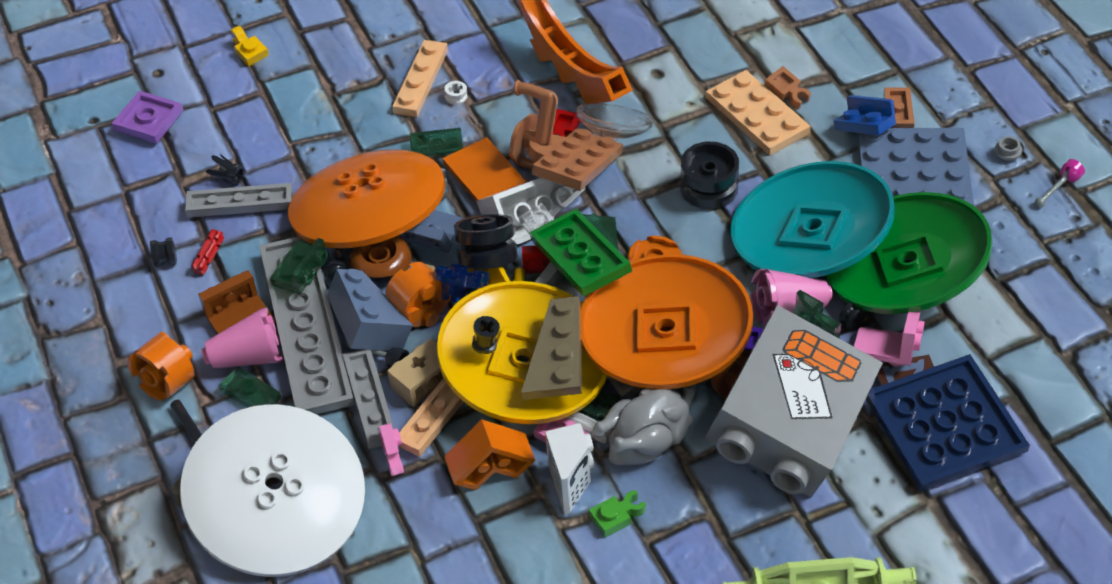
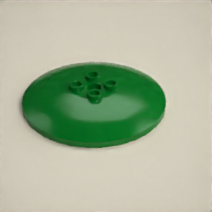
M933 192L893 196L895 204L894 221L887 236L880 245L859 262L838 272L826 275V279L833 292L840 299L848 304L852 302L856 308H861L864 311L880 314H904L929 309L956 297L979 278L991 257L993 246L991 230L984 215L972 204L958 197ZM909 259H914V261L910 263H904Z

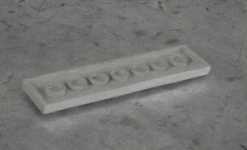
M300 237L259 245L295 407L314 414H320L355 405L316 246Z

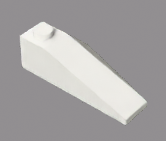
M540 177L477 201L481 215L502 214L512 217L514 219L515 235L511 239L518 245L530 240V231L552 221L560 210L567 207L586 188L584 187L581 191Z

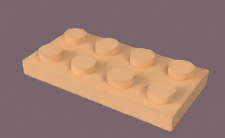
M747 70L706 91V99L769 156L810 134L811 126Z

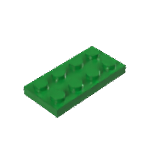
M577 209L529 232L531 241L583 297L632 272L631 263Z

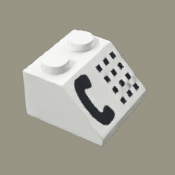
M581 423L545 431L548 468L564 514L572 511L591 482L590 469H594V461L591 451L594 450L592 439L589 433L584 434Z

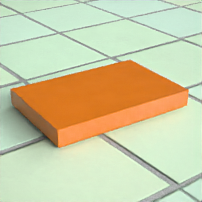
M487 137L442 158L443 165L476 203L480 199L527 182Z

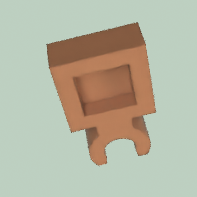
M784 66L765 80L764 86L782 101L787 97L790 98L792 106L796 109H800L802 101L799 98H803L807 102L810 101V91L805 88H799L801 80Z

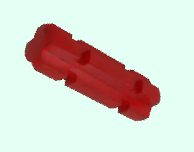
M212 229L207 235V239H205L196 255L197 258L191 264L194 274L204 275L206 273L208 265L211 264L219 249L218 247L224 240L223 233L220 230Z

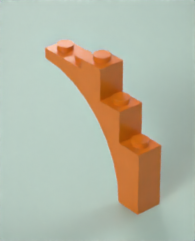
M516 0L533 36L530 42L539 62L552 60L561 82L575 81L585 104L612 102L633 91L623 67L605 64L584 50L564 28L547 0Z

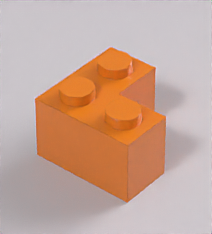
M482 419L444 456L453 483L473 490H477L495 472L518 478L536 461L524 432Z

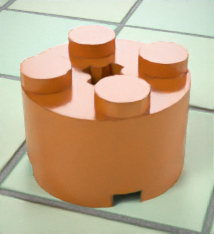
M413 262L409 264L411 268L405 272L400 269L391 278L386 287L385 296L409 320L413 327L424 325L431 327L437 323L439 314L452 299L453 291L425 263Z
M159 332L129 356L127 360L128 369L132 377L137 375L142 381L139 387L150 397L158 401L171 397L195 376L193 365L190 361L193 358L190 349L185 345H178L165 332Z

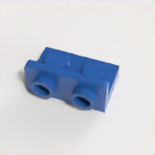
M850 95L847 97L848 110L834 120V128L838 131L880 135L896 124L894 101L892 99Z

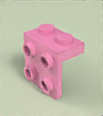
M921 311L908 312L903 333L860 327L854 347L879 361L888 362L893 366H910L914 350L919 351L925 321L919 320Z

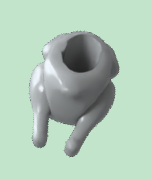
M696 384L684 387L681 394L674 389L645 388L640 392L639 397L632 400H620L614 404L606 417L595 424L592 432L594 437L600 438L607 431H612L608 437L610 446L609 460L616 466L647 464L657 459L672 445L680 444L693 423V418L689 414V407L696 391Z

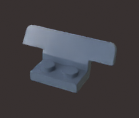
M434 210L422 222L399 236L404 241L448 253L455 242L454 225L465 218Z

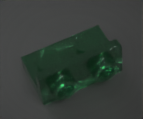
M317 238L313 245L297 240L270 277L271 285L301 295L306 286L312 283L314 275L320 266L326 263L328 253L324 240Z

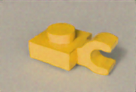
M239 25L230 30L235 36L232 39L235 44V53L248 67L269 56L268 48L255 35L248 39L244 30Z

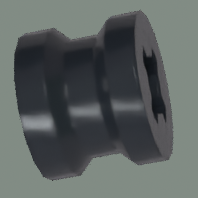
M172 237L166 238L162 242L157 240L150 241V250L155 267L161 266L166 262L170 264L177 263L176 249Z

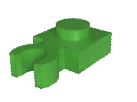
M636 490L628 492L621 502L614 496L589 509V517L606 538L631 525L630 516L643 515L646 512V503L641 502L638 505H633L632 502L638 500V493Z

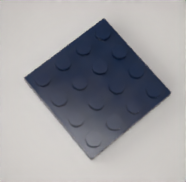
M971 354L872 388L865 399L920 491L1028 452L1030 444Z

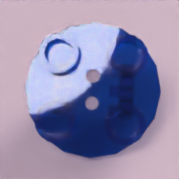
M451 264V268L435 266L433 278L442 282V300H448L450 297V301L456 303L459 298L466 296V292L468 295L478 288L488 286L490 273L485 271L468 272V267L465 265Z

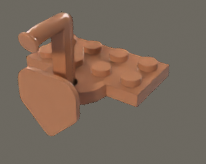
M520 80L515 81L513 88L516 96L524 94L541 100L538 120L536 114L530 113L515 126L512 133L509 155L515 166L532 170V175L581 191L622 154L623 144L615 142L611 137H600L591 134V131L587 129L576 128L567 137L552 135L558 104L557 95L551 90L521 82Z

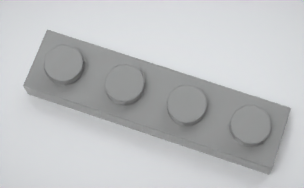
M292 183L187 191L186 216L189 218L287 210L293 197Z
M363 349L344 353L342 355L368 449L380 447L382 445L377 427L391 423L393 429L394 426L371 350Z

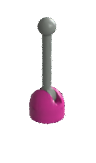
M1069 159L1063 164L1060 171L1062 178L1042 197L1035 199V206L1038 208L1044 207L1045 201L1065 181L1071 183L1078 181L1085 174L1083 165L1075 159Z

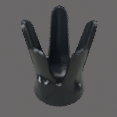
M222 154L220 156L223 159L215 155L211 157L214 162L220 165L219 170L207 169L205 171L209 175L216 176L210 179L225 180V182L232 185H238L242 179H246L244 176L245 168L239 164H233Z

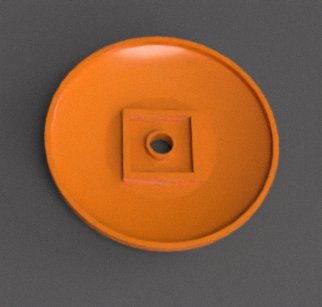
M377 150L357 154L337 161L307 179L298 188L292 197L291 203H289V222L293 231L301 239L317 246L354 248L379 243L415 227L435 210L445 192L444 175L434 160L413 151Z
M663 254L631 261L632 272L588 294L581 308V342L589 359L611 378L631 386L646 389H675L691 386L712 378L729 367L739 357L749 341L753 328L752 303L742 283L720 265L689 255ZM662 327H673L671 331H661Z

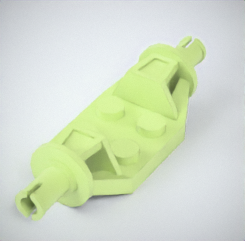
M848 557L787 562L763 570L753 567L750 581L722 582V584L917 583L914 581L916 580L914 567L886 570L881 557L875 558L874 561Z

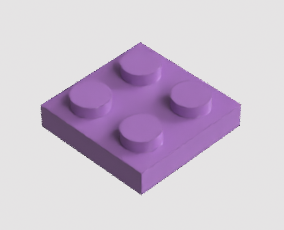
M138 91L112 122L114 131L157 144L183 112V107L179 102Z

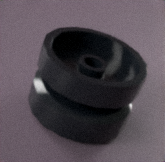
M711 141L697 143L686 149L681 157V193L684 199L691 205L702 209L724 207L735 199L738 194L739 157L736 152L728 145Z
M484 214L468 217L455 223V240L461 244L456 249L460 266L468 269H490L516 261L518 257L517 244L511 239L515 235V225L512 217L502 214Z

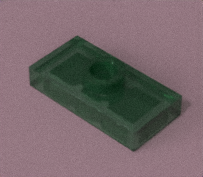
M461 127L409 133L411 151L425 156L455 153L463 149Z
M240 367L234 369L219 384L221 392L247 408L259 405H275L281 399V394L278 390Z

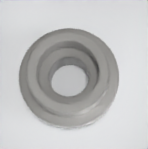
M1006 136L1001 138L996 144L995 153L1003 160H1016L1022 154V146L1015 137Z

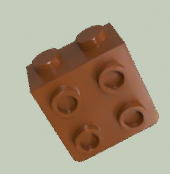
M249 270L198 294L204 316L217 334L256 311L267 308L258 296L254 278ZM268 310L267 316H269V315L272 316V319H273L274 324H275V327H276V326H277L276 320H275V318L273 317V315L271 314V312Z

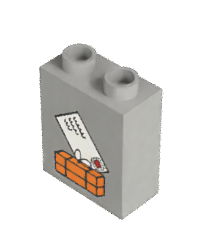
M777 305L759 335L705 439L714 443L718 452L725 459L737 464L748 462L768 473L772 482L779 489L791 494L803 493L812 497L832 470L883 362Z

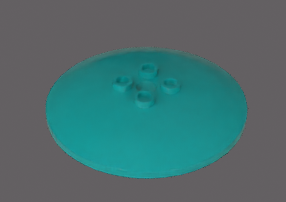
M822 161L795 166L766 179L742 200L732 219L731 238L739 257L756 271L759 269H769L808 278L832 274L859 262L874 251L884 240L894 221L895 204L893 195L887 183L878 174L857 164L840 161Z

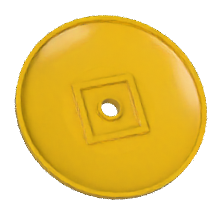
M509 281L491 284L473 291L457 302L448 312L438 334V363L449 387L470 407L501 421L518 424H541L569 417L595 399L603 388L608 375L596 367L589 359L581 342L582 394L523 400L521 395L522 387L550 300L574 297L561 289L546 284L528 281ZM482 316L493 317L500 326L499 333L496 336L497 348L491 354H479L472 348V338L475 335L473 325L475 320ZM526 356L530 361L520 362L516 357Z

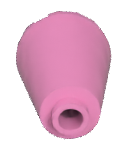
M759 269L754 273L751 284H756L755 293H750L752 310L756 321L763 322L762 326L767 324L777 305L800 316L825 308L832 300V288L823 279L808 278L769 269Z
M268 308L256 311L205 341V348L201 349L205 364H211L213 369L273 364L284 361L283 352L279 353L277 346L281 345L274 321L271 315L267 316Z

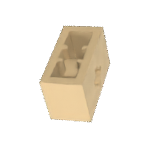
M432 339L417 346L412 353L401 361L394 363L387 370L390 388L412 407L429 396L444 378L438 363L437 343Z

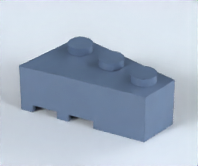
M337 269L327 297L350 349L389 351L393 347L403 349L413 327L409 320L388 300L363 271Z

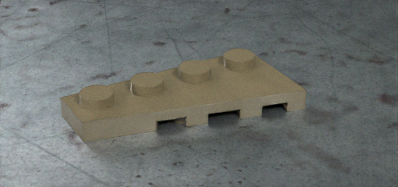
M579 296L550 300L522 387L521 395L523 400L582 394L581 302Z

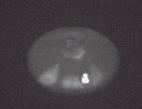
M589 103L579 105L576 108V116L583 125L596 134L613 138L615 142L618 139H627L643 134L651 129L653 119L649 115L628 107Z

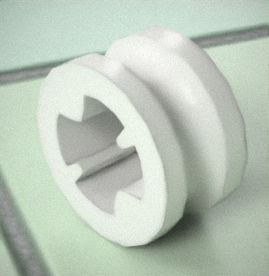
M452 81L446 84L445 100L453 105L461 104L467 99V86L463 82Z

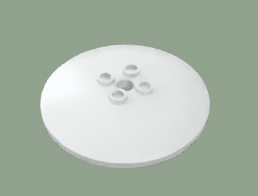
M259 405L229 414L202 434L185 461L181 477L180 497L183 514L190 531L203 549L222 564L246 574L282 577L298 574L317 567L336 554L353 534L361 516L365 496V481L363 470L354 448L346 437L331 423L301 408L286 405ZM271 477H276L282 481L283 485L279 489L273 490L268 488L265 482Z

